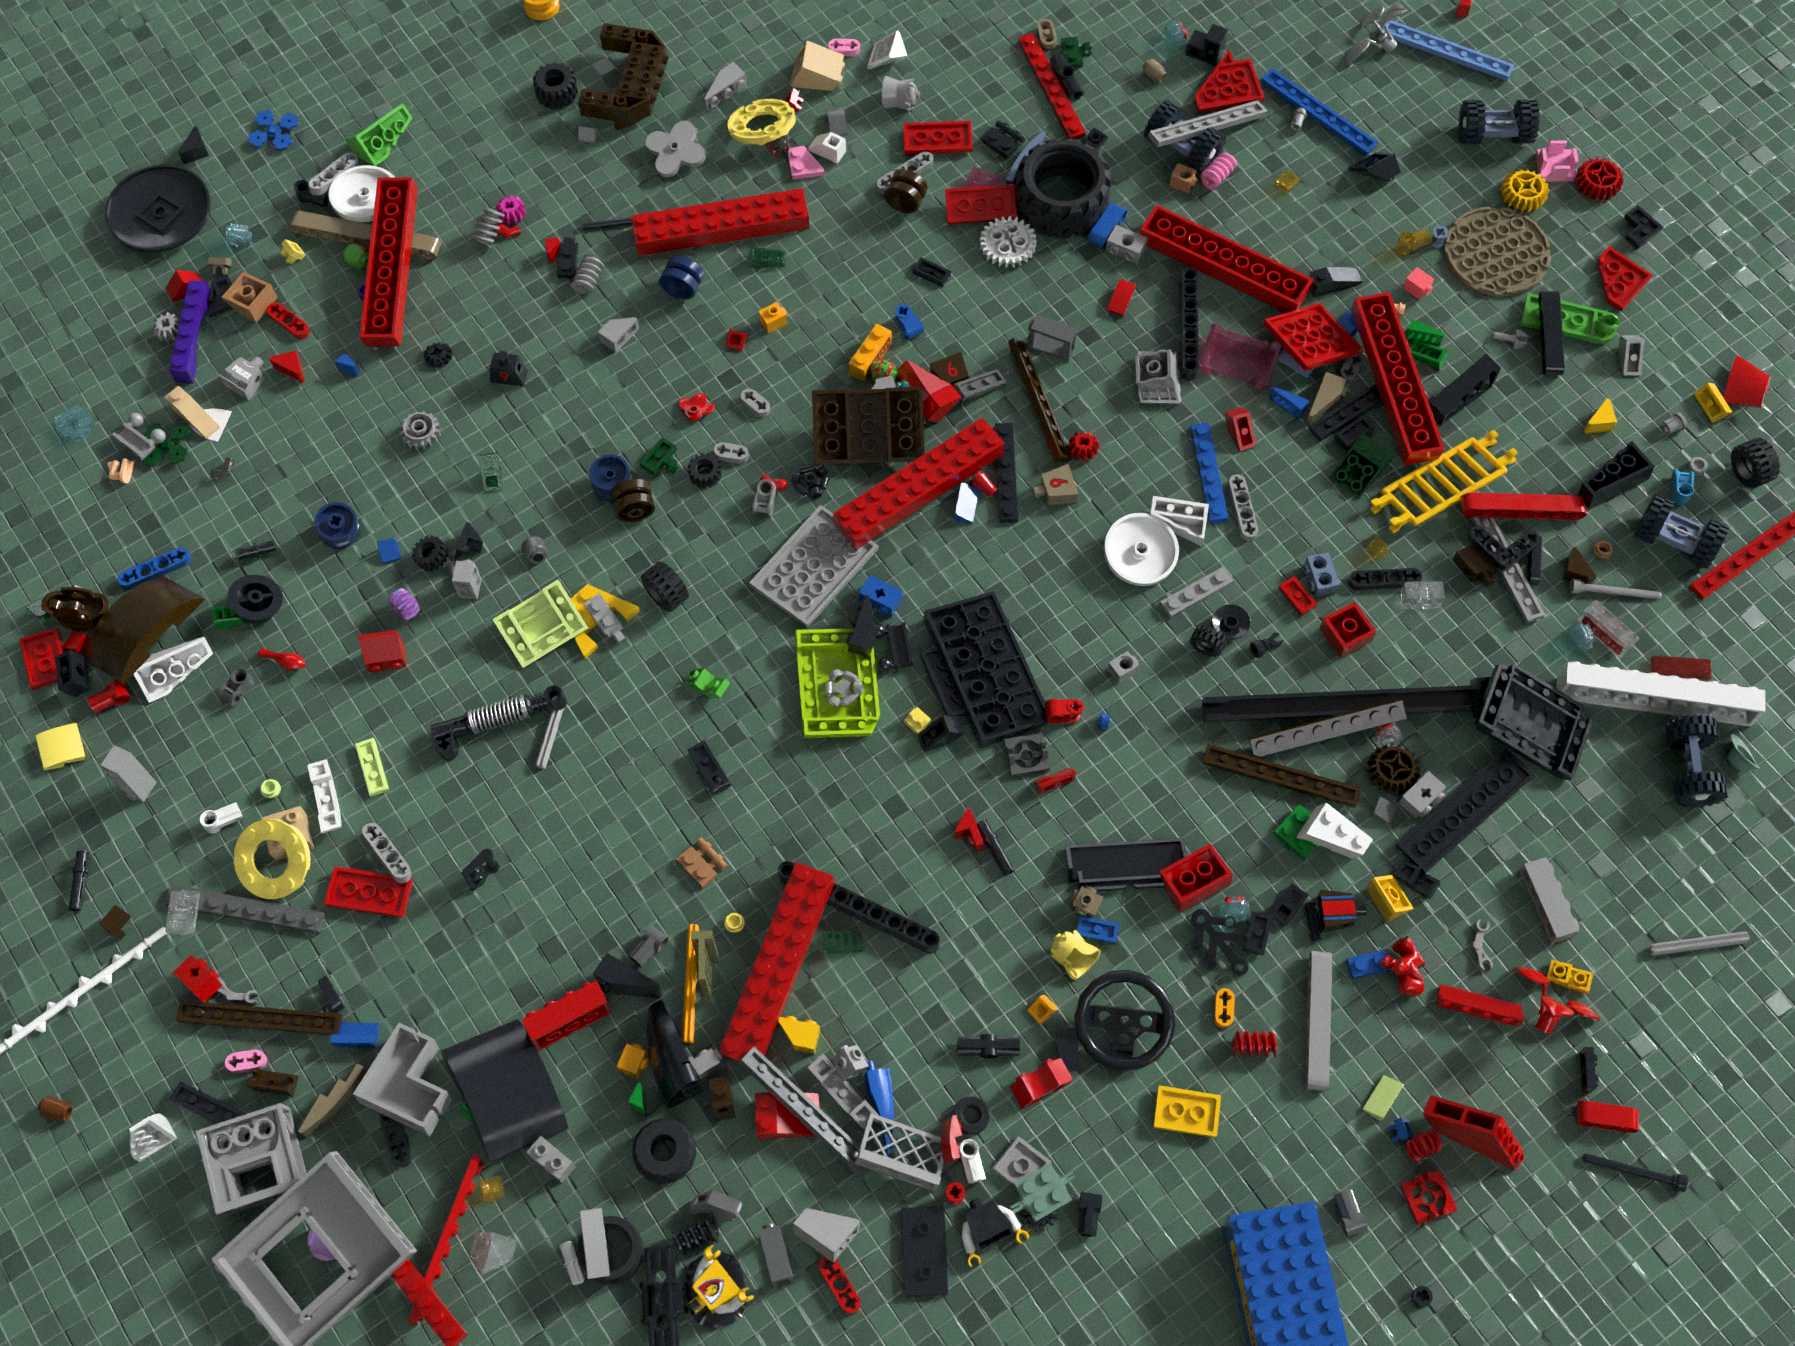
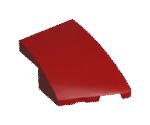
M1736 356L1724 395L1726 403L1762 408L1764 395L1768 392L1771 376L1740 356Z

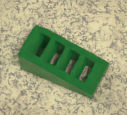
M1415 319L1411 320L1405 332L1406 339L1413 341L1416 339L1438 346L1441 345L1445 335L1444 332Z
M1414 339L1409 347L1414 359L1438 371L1442 369L1448 359V350Z
M229 605L211 608L213 624L217 629L244 623L239 617H236V614Z

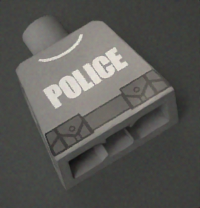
M255 356L250 362L240 357L221 371L218 376L225 386L250 400L264 380V376L259 369L264 362L258 356Z

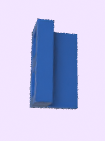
M341 1023L339 1035H331V1044L335 1048H377L379 1023Z

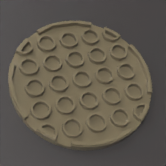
M1481 207L1466 212L1453 223L1444 244L1445 259L1455 277L1472 290L1489 296L1509 297L1531 290L1543 279L1551 260L1549 241L1543 230L1526 215L1522 216L1516 213L1515 210L1504 207Z

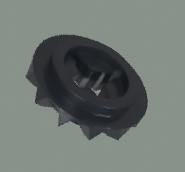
M441 341L439 343L433 342L431 346H427L426 351H423L425 362L432 367L447 365L453 356L447 343L443 344ZM436 350L439 351L440 358L436 355Z

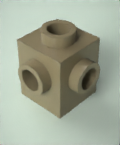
M1086 886L1085 888L1081 887L1079 891L1075 890L1070 901L1073 902L1072 908L1075 909V913L1081 916L1088 915L1093 918L1103 897L1096 894L1097 891ZM1083 899H1086L1088 904L1084 903Z

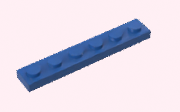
M1209 423L1191 424L1190 431L1205 504H1209L1207 514L1209 523L1227 522L1228 514Z

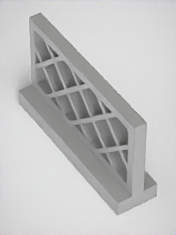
M870 1113L854 1164L934 1191L939 1186L944 1161L942 1150L935 1155L929 1144L933 1142L941 1144V1137ZM872 1121L881 1123L884 1130L875 1134L871 1127ZM894 1128L899 1129L904 1137L895 1141L890 1130ZM886 1133L891 1143L882 1147L877 1137ZM914 1135L919 1136L923 1142L922 1145L916 1148L910 1140V1137ZM872 1139L878 1147V1150L874 1152L865 1150L866 1142ZM906 1140L911 1150L902 1154L897 1144ZM893 1146L898 1157L894 1159L888 1158L884 1150ZM926 1147L931 1157L922 1161L917 1150ZM913 1153L918 1164L911 1166L907 1164L904 1157ZM933 1160L937 1167L936 1173L927 1171L924 1164Z

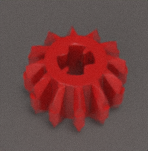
M1083 430L1081 434L1075 432L1074 437L1069 439L1068 449L1071 451V457L1076 456L1077 461L1080 458H1083L1084 462L1087 458L1092 460L1094 455L1098 454L1099 441H1097L1096 435L1091 436L1090 431L1087 434Z
M1434 1130L1417 1135L1408 1140L1404 1145L1408 1156L1415 1162L1424 1160L1443 1148L1441 1139Z

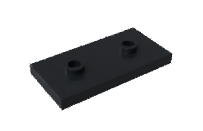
M945 1207L902 1208L905 1297L948 1295Z

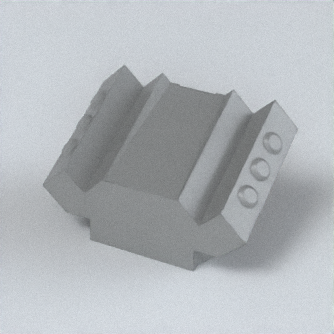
M1161 349L1157 352L1139 351L1137 353V356H1135L1136 384L1141 403L1172 404L1181 402L1180 360L1178 352Z

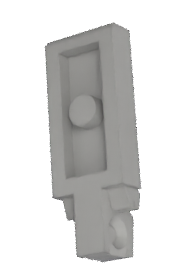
M600 593L583 604L605 636L607 635L608 638L612 636L617 644L624 641L625 637L620 631L623 627Z

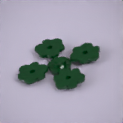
M181 421L176 422L170 429L172 432L171 437H166L162 443H159V448H155L143 459V464L155 466L157 461L161 460V451L170 453L167 455V458L172 464H178L179 461L183 462L188 454V450L183 448L182 445L175 447L173 439L183 440L185 436H188L191 432L188 428L189 424ZM155 423L153 426L147 427L144 436L150 439V434L153 430L161 429L164 432L165 430L161 428L159 423Z

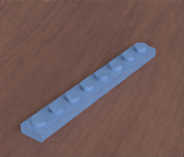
M1390 20L1386 23L1395 41L1508 81L1514 68V64Z

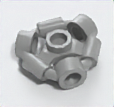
M839 669L832 671L829 674L828 682H825L827 702L836 708L840 705L847 706L856 701L859 695L863 694V683L857 679L858 676L849 671L842 672ZM844 677V680L841 681L840 683L833 684V683L839 682V681ZM852 683H854V694L850 693V686ZM837 693L841 695L843 698L842 700H840L838 697L832 694Z

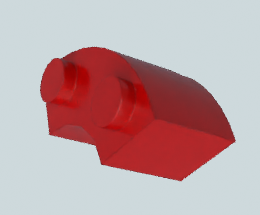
M1061 1058L1054 1061L1048 1059L1036 1071L1028 1075L1023 1073L1015 1078L1016 1082L1010 1088L1021 1109L1043 1100L1042 1097L1052 1091L1055 1093L1073 1081Z

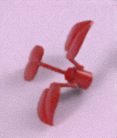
M1527 967L1513 968V970H1517L1528 980L1540 983L1543 987L1542 996L1540 997L1541 1005L1538 1012L1540 1017L1535 1025L1539 1030L1550 1034L1555 1024L1559 1023L1563 1016H1573L1574 1012L1584 1017L1597 1019L1598 1022L1601 1020L1592 1009L1582 1003L1568 1001L1567 1004L1569 1006H1566L1547 997V984L1550 983V980L1539 971Z

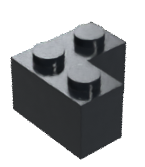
M1212 24L1207 34L1194 30L1187 43L1185 55L1217 66L1224 52L1228 29Z

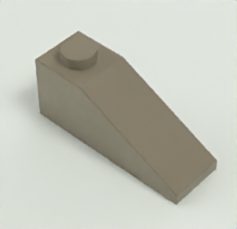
M1328 372L1325 373L1306 425L1314 423L1338 403L1340 396H1345L1347 387L1344 386L1345 378Z

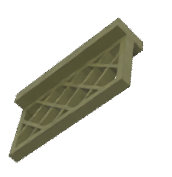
M712 930L691 931V941L698 960V980L705 1002H712V963H719V954Z

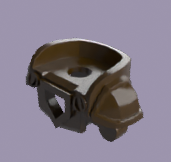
M77 585L61 587V591H53L46 594L41 604V608L46 613L55 617L61 626L70 630H90L95 628L109 607L108 599L103 594L93 593L90 589H84Z

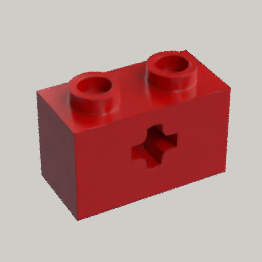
M191 954L173 973L205 1003L222 986L217 980L220 976L212 968L207 970L209 965L201 957L197 960Z

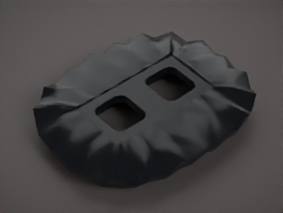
M720 1252V1255L713 1259V1261L717 1260L739 1289L745 1288L740 1263L733 1255ZM700 1255L691 1262L686 1272L688 1303L698 1296L692 1287L694 1285L693 1278L697 1266L704 1255ZM746 1302L735 1312L724 1314L712 1313L707 1306L702 1308L697 1314L690 1306L689 1308L692 1317L699 1325L716 1328L727 1326L737 1321L744 1312Z

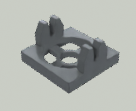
M1042 733L1004 739L1011 777L1050 771L1048 748H1046V740L1043 739ZM1027 742L1034 743L1040 750L1032 751L1028 748ZM1021 743L1022 750L1020 753L1013 754L1014 747ZM1025 751L1032 754V758L1028 761L1023 760L1021 754ZM1041 757L1040 762L1032 767L1031 762L1034 758ZM1020 760L1026 765V768L1018 766L1015 761Z

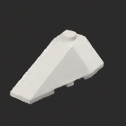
M203 636L152 654L134 673V676L150 703L168 695L177 684L182 682L194 669H197L213 652Z

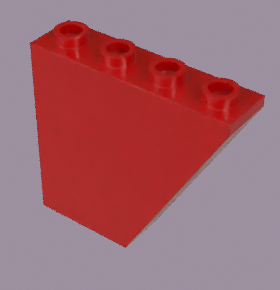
M1430 1095L1422 1114L1435 1132L1517 1171L1519 1164H1522L1524 1160V1151L1502 1116Z

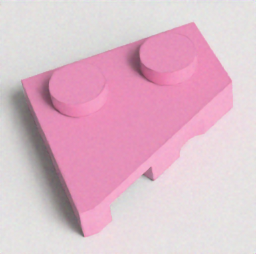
M805 146L787 148L792 180L825 176L824 168Z

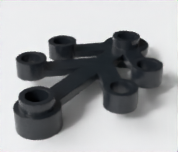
M1204 909L1196 910L1191 916V922L1196 927L1192 951L1196 954L1204 952L1205 947L1202 943L1205 930L1210 936L1208 958L1205 960V967L1209 970L1216 969L1218 946L1232 963V971L1238 976L1245 975L1249 970L1248 963L1238 959L1224 941L1238 942L1241 945H1245L1249 942V936L1244 932L1239 934L1217 932L1212 925H1224L1226 928L1232 929L1236 926L1235 918L1231 916L1226 918L1213 917ZM1200 915L1205 917L1203 923H1199L1197 920ZM1228 919L1234 921L1232 926H1227L1226 921ZM1241 935H1245L1247 937V940L1245 942L1239 941V937ZM1196 944L1202 946L1201 951H1195L1194 947ZM1209 960L1215 962L1214 967H1208L1207 963ZM1237 964H1243L1244 969L1242 971H1237Z

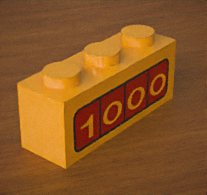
M878 324L874 326L849 362V375L863 382L867 380L873 362L881 359L892 344L891 330Z

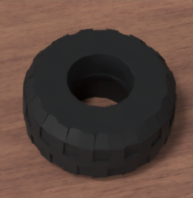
M659 1118L652 1120L638 1131L633 1141V1160L639 1172L646 1179L658 1184L674 1183L686 1176L693 1167L694 1160L696 1159L694 1137L683 1123L675 1119ZM668 1140L676 1144V1152L668 1161L661 1162L653 1158V1149L659 1142Z

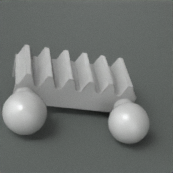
M132 413L128 418L129 422L123 424L125 429L119 434L114 432L112 435L119 444H122L123 447H126L143 460L155 449L154 444L162 443L166 435L163 430L155 429L151 432L150 439H147L133 428L140 427L143 424V416L139 413Z

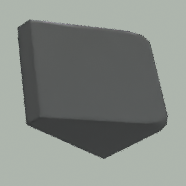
M1379 797L1371 818L1390 825L1397 807L1383 797Z

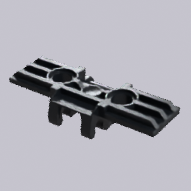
M674 1244L644 1248L646 1281L639 1283V1288L642 1289L643 1318L641 1319V1324H648L649 1346H680L678 1314L687 1315L689 1310L687 1306L683 1305V1290H687V1282L676 1281ZM664 1271L666 1279L663 1283L659 1284L656 1281V1274ZM650 1288H655L656 1314L652 1316ZM667 1317L668 1325L665 1328H659L658 1323H661Z

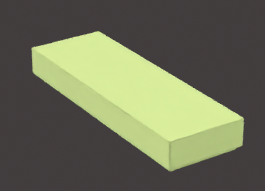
M371 738L356 743L355 747L370 797L390 791L375 739Z

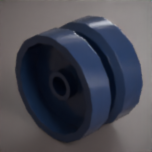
M672 256L669 258L665 270L660 276L659 284L668 294L679 299L689 300L695 296L698 286L704 277V271L695 261L687 257Z
M603 455L597 458L591 464L589 470L590 481L595 495L606 502H612L610 494L612 487L624 480L632 479L627 462L617 455Z
M333 502L320 508L316 514L315 525L319 537L330 548H347L355 543L359 537V523L355 512L350 506L340 502Z

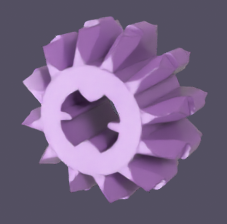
M403 588L394 591L388 598L390 606L405 621L412 619L420 611L418 603Z

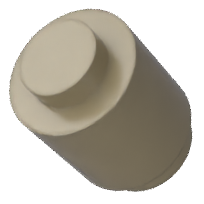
M1154 59L1147 60L1142 66V72L1155 83L1160 84L1167 77L1166 69Z

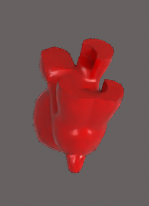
M1406 936L1398 939L1391 946L1393 951L1401 955V957L1396 960L1386 955L1379 961V964L1384 969L1392 968L1399 980L1398 990L1401 994L1417 997L1423 993L1425 986L1417 967L1420 965L1425 966V961L1415 949L1412 940Z

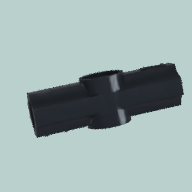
M1054 54L1050 58L1049 63L1059 78L1062 88L1065 89L1071 100H1079L1084 95V90L1074 75V68L1069 66L1063 54Z
M982 1034L979 1037L958 1036L957 1055L979 1056L985 1059L997 1058L998 1056H1020V1037H998L995 1034Z

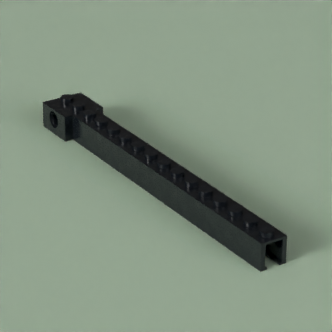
M1476 677L1470 680V685L1204 697L1202 699L1203 723L1324 718L1397 699L1403 700L1405 714L1473 711V719H1475L1491 677Z

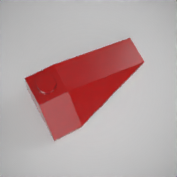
M906 360L896 370L899 380L908 382L909 387H922L923 415L929 421L939 423L962 399V396L951 384L909 360Z

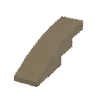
M356 1064L346 1082L338 1079L328 1097L320 1094L298 1132L307 1138L326 1124L351 1098L367 1070L363 1066Z

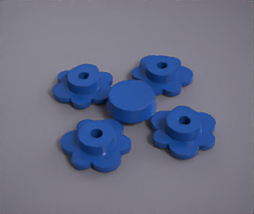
M270 110L260 111L259 115L255 117V121L259 126L265 125L269 127L266 132L257 130L255 133H250L249 143L251 145L254 144L255 147H260L267 142L266 138L269 136L274 139L272 142L277 150L287 149L293 143V140L288 134L282 135L281 128L290 130L293 127H297L299 125L297 121L298 116L287 113L280 118V126L276 124L271 125L275 119Z

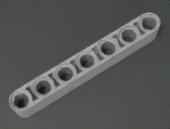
M1310 951L1305 1070V1088L1308 1090L1328 1091L1332 990V953Z

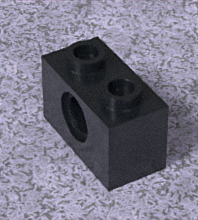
M68 650L55 657L59 691L76 698L90 690L86 657L72 650Z

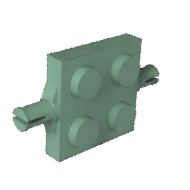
M1048 1163L1013 1184L1019 1194L1020 1201L1009 1206L1010 1210L1015 1214L1025 1209L1030 1213L1034 1222L1039 1221L1072 1201L1065 1184L1075 1180V1175L1070 1171L1060 1177L1052 1164Z

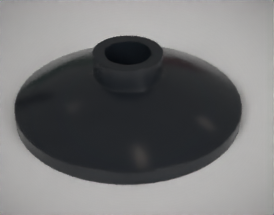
M1224 605L1215 611L1212 625L1213 628L1217 629V632L1220 631L1222 632L1221 635H1225V639L1235 640L1243 637L1249 631L1250 617L1243 608L1237 605ZM1232 623L1233 627H1230L1227 624Z

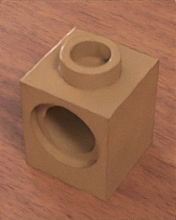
M1177 163L1171 175L1169 187L1189 193L1191 187L1194 188L1198 178L1195 177L1197 170Z

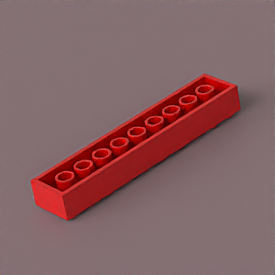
M378 177L360 328V339L366 347H401L418 187L412 177Z
M803 188L631 215L638 256L810 229L809 214Z
M1159 205L1155 206L1140 229L1139 234L1148 238V247L1285 313L1299 309L1311 290L1314 279Z
M1390 292L1355 298L1351 312L1404 466L1439 459L1445 448Z
M982 417L833 513V524L854 550H857L1003 455L1005 443Z
M798 862L795 863L718 1052L722 1057L739 1063L753 1047L766 1056L779 1024V1017L783 1014L835 884L833 875Z

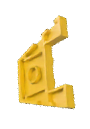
M589 584L571 598V601L588 626V629L574 637L585 659L598 648L597 644L586 635L597 624L583 604L600 593L612 611L615 610L627 622L640 611L638 606Z

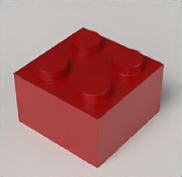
M1356 602L1324 617L1319 627L1340 658L1372 642L1376 634V630Z

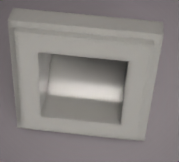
M579 126L578 141L595 144L599 129Z

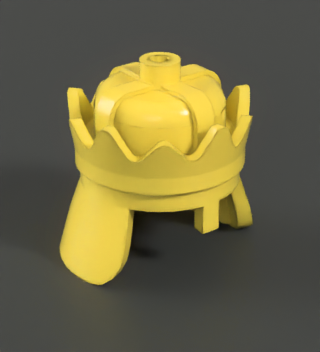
M1074 930L1073 934L1068 931L1062 933V935L1057 934L1050 949L1053 953L1050 957L1059 964H1062L1073 980L1084 975L1101 954V950L1086 943L1077 930Z

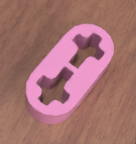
M832 39L828 44L830 50L844 56H857L860 53V43L855 39Z
M260 1050L235 1052L228 1055L225 1059V1066L232 1073L249 1072L253 1068L260 1070L267 1063L266 1055ZM256 1055L261 1058V1060L257 1061V1064H255L253 1061H249L254 1060L256 1058ZM236 1058L240 1062L244 1061L243 1063H238L236 1067L231 1065V1063L235 1062Z

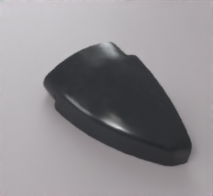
M659 1000L653 1003L648 1008L647 1014L649 1058L666 1108H671L696 1097L703 1090L663 1001Z

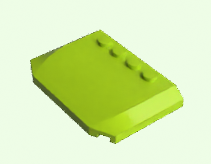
M854 629L796 630L795 647L804 738L872 736L880 717L874 647L869 658L848 652L849 644L846 641L849 632L853 633ZM836 669L858 676L857 679L863 683V694L859 695L856 701L847 706L840 705L838 708L827 702V695H825V682H828L829 674ZM843 677L839 682H836V683H833V684L840 683L841 681L844 680V677ZM854 683L850 686V693L854 694ZM837 693L832 694L838 697L840 700H842L843 698L841 695Z

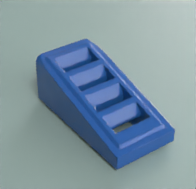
M1275 386L1272 388L1270 399L1294 417L1299 418L1307 410L1309 404L1307 399Z

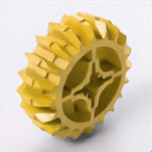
M1520 168L1518 171L1514 170L1512 173H1509L1503 180L1500 191L1502 192L1501 197L1504 198V203H1509V207L1513 206L1514 210L1520 209L1521 213L1524 210L1528 213L1531 210L1536 211V209L1543 206L1548 198V183H1545L1546 178H1541V174H1535V170L1529 172L1528 169L1523 171Z

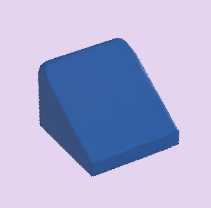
M347 354L335 360L339 371L355 376L359 375L356 364Z
M395 537L377 542L383 564L401 559Z

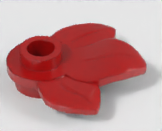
M696 393L691 399L682 397L679 401L680 409L685 412V416L691 422L699 421L702 415L710 414L715 408L714 404L707 403L706 396L703 393Z

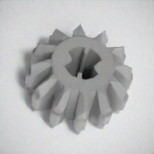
M167 312L165 316L160 314L159 319L154 318L155 323L152 324L155 337L159 341H165L168 344L171 340L176 341L180 322L178 316Z

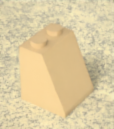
M806 41L794 60L790 86L834 91L836 86L841 84L843 78L841 72L845 65L843 62L844 55Z

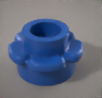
M1102 712V715L1097 717V727H1100L1101 731L1109 729L1110 714Z

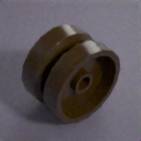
M905 169L897 170L893 173L890 183L884 192V198L892 208L899 212L915 213L918 211L922 199H924L927 193L928 186L926 181L917 173Z
M624 480L612 487L610 494L614 504L615 516L619 521L637 522L648 518L654 513L655 505L653 497H651L652 492L650 484L646 480Z

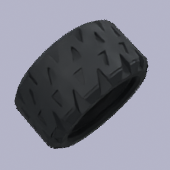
M1057 138L1047 140L1043 145L1037 144L1029 150L1028 156H1023L1016 176V208L1019 214L1022 213V220L1026 224H1030V228L1035 227L1038 233L1046 236L1056 235L1057 238H1070L1074 234L1079 236L1087 233L1091 227L1096 225L1108 206L1111 186V172L1108 163L1102 155L1098 154L1095 148L1087 143L1083 145L1079 140L1068 138L1060 140ZM1052 176H1069L1082 182L1088 189V192L1076 200L1057 201L1045 196L1037 188V185Z

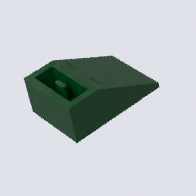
M1362 433L1329 479L1360 499L1394 458V455Z

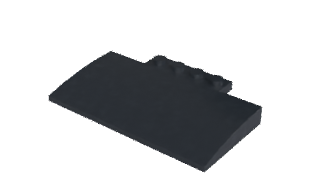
M994 591L924 612L923 620L935 647L920 651L919 656L945 715L958 717L966 715L980 748L1048 724L1045 701Z

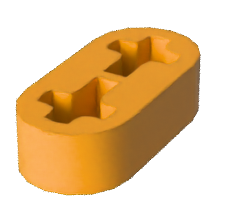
M1227 988L1220 989L1215 996L1214 1022L1222 1029L1230 1027L1234 1020L1235 997L1233 992ZM1223 994L1230 998L1227 1000L1226 1006H1223V999L1219 998ZM1223 1011H1226L1225 1016L1226 1018H1229L1226 1021V1023H1223L1222 1019H1219V1017L1222 1016Z

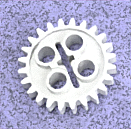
M1011 216L1008 217V220L1002 217L1001 221L995 218V223L989 222V227H984L980 237V249L983 250V255H987L986 259L992 258V264L999 262L998 266L1000 267L1003 263L1006 268L1009 264L1015 267V263L1021 266L1022 260L1027 262L1028 257L1032 258V253H1035L1037 243L1036 234H1034V229H1030V224L1024 225V220L1018 222V217L1013 221Z

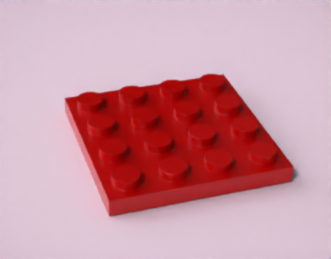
M1321 303L1270 317L1263 322L1264 327L1304 371L1358 355L1363 349Z

